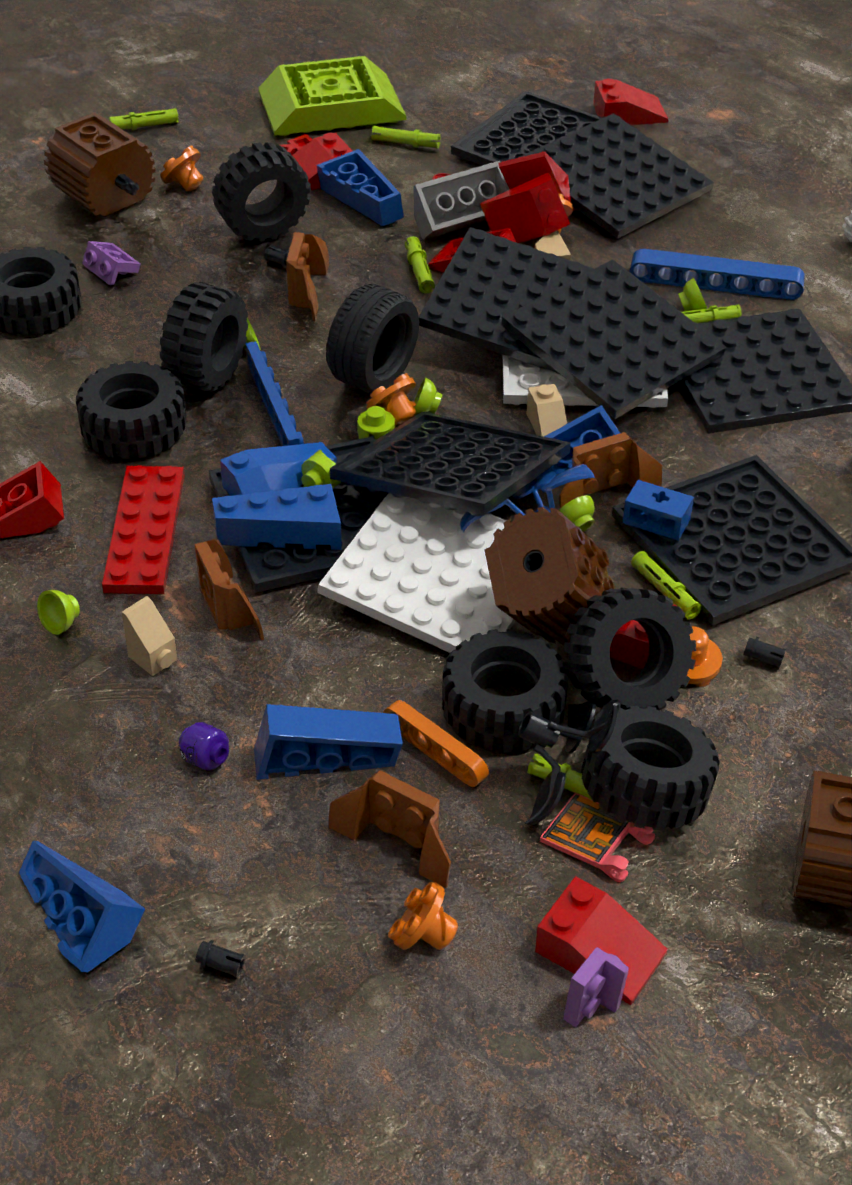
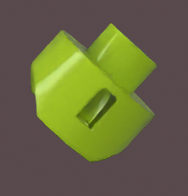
M372 406L358 417L357 431L359 439L370 437V434H373L374 439L377 440L395 429V418L380 406Z
M321 449L315 452L302 464L301 471L303 476L301 481L304 487L331 484L332 489H334L341 483V481L330 479V468L336 465V463L329 459Z

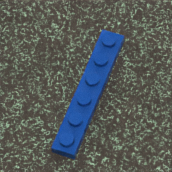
M256 341L246 343L247 366L282 446L304 444L301 432H296L294 416L289 415L286 398H281L280 385L278 382L274 383L273 369L271 366L267 367L265 352L260 351Z

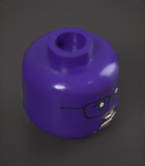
M194 723L186 728L179 738L180 755L184 761L205 771L214 770L228 757V736L224 731L207 723Z

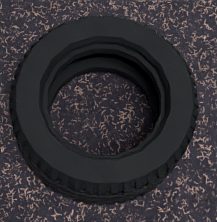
M377 284L364 285L354 290L338 309L328 333L326 360L332 375L337 380L367 393H372L381 386H384L385 389L394 384L393 381L401 376L406 369L418 338L419 314L413 301L403 294Z

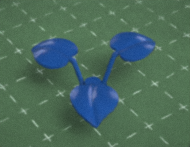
M581 464L559 475H556L554 471L546 473L537 480H532L512 496L514 499H520L533 493L538 507H544L551 512L549 508H555L552 494L554 488L576 480L595 478L587 465ZM538 489H541L543 493L547 492L549 508L543 505ZM508 498L490 511L492 512L505 504L516 514L521 513L523 516L525 515ZM467 511L460 522L462 532L464 533L471 523L483 516H474Z

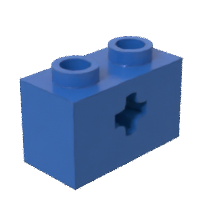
M637 480L625 500L623 523L679 541L691 519L694 497Z

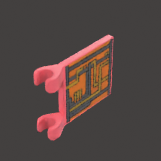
M574 793L541 835L540 842L601 869L611 879L620 883L628 876V871L625 870L628 867V860L619 855H612L628 832L645 845L652 843L655 839V834L652 833L654 831L652 827L645 826L643 829L634 827V823L628 821L623 823L617 820L611 812L607 814L600 809L598 802L594 803L593 800Z

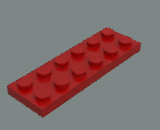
M126 466L102 582L103 593L165 594L185 477L184 467Z

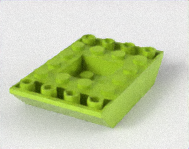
M365 56L279 65L258 88L274 135L307 134L318 130L331 131L335 128H354L360 125L374 126L378 123H397L406 120V114L387 74Z

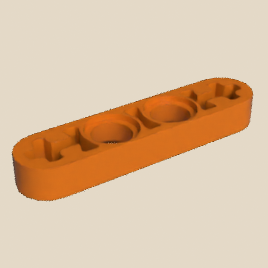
M397 700L383 711V713L398 714L401 736L468 786L475 787L488 777L489 769L487 764L478 754L406 702Z

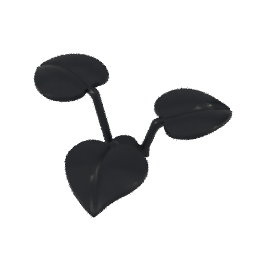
M620 700L610 701L599 711L594 720L593 729H590L594 719L596 704L591 701L568 705V727L558 725L531 711L525 715L519 726L518 736L535 744L533 751L539 753L552 767V772L548 774L539 789L532 815L529 820L524 822L525 824L534 825L549 816L557 806L564 790L566 774L560 772V765L544 748L546 746L552 748L560 735L567 738L565 751L569 754H572L578 748L582 738L590 739L589 751L593 753L599 752L607 744L614 731L617 713L621 705Z

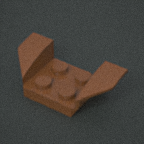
M294 232L286 260L288 302L290 305L299 308H311L312 319L315 321L318 311V298L310 275H327L329 267L328 249L326 242L313 234Z
M625 432L573 447L572 467L585 464L593 472L595 478H586L566 483L559 495L560 508L575 498L627 482L632 488L637 480L662 487V464L640 448Z
M219 539L195 544L199 589L218 629L234 630L253 624L260 639L264 640L261 623L247 595L237 583L231 584L230 578H233L231 564Z
M379 770L361 787L330 803L329 828L355 841L366 826L372 823L383 832L392 833L405 840L411 846L421 848L419 875L438 883L444 888L448 887L451 861L439 837V799Z

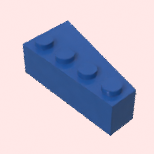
M359 149L317 165L320 187L323 191L382 226L392 224L404 218L401 193Z
M331 484L212 498L216 537L221 545L257 547L260 542H266L273 545V547L285 548L286 543L303 544L305 549H316V545H331V550H342L341 521Z
M266 704L254 747L256 780L269 779L268 773L285 772V777L299 776V770L319 769L320 774L333 773V770L341 766H349L351 771L394 767L403 745L398 714Z

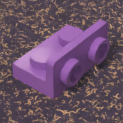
M88 241L82 262L86 268L109 285L115 284L118 274L127 275V272L138 273L141 265L115 244Z
M596 947L571 978L563 1020L577 1027L584 1016L587 1018L593 1016L599 1004L615 1013L621 1004L629 968L617 956L607 954Z

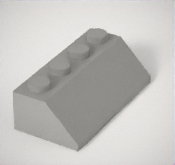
M500 161L414 186V218L423 240L487 221L479 203L510 190L499 169L498 162Z

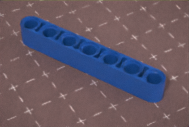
M639 249L633 253L629 270L641 282L684 287L690 279L694 278L699 289L788 300L798 299L804 292L805 274L802 269L794 266Z

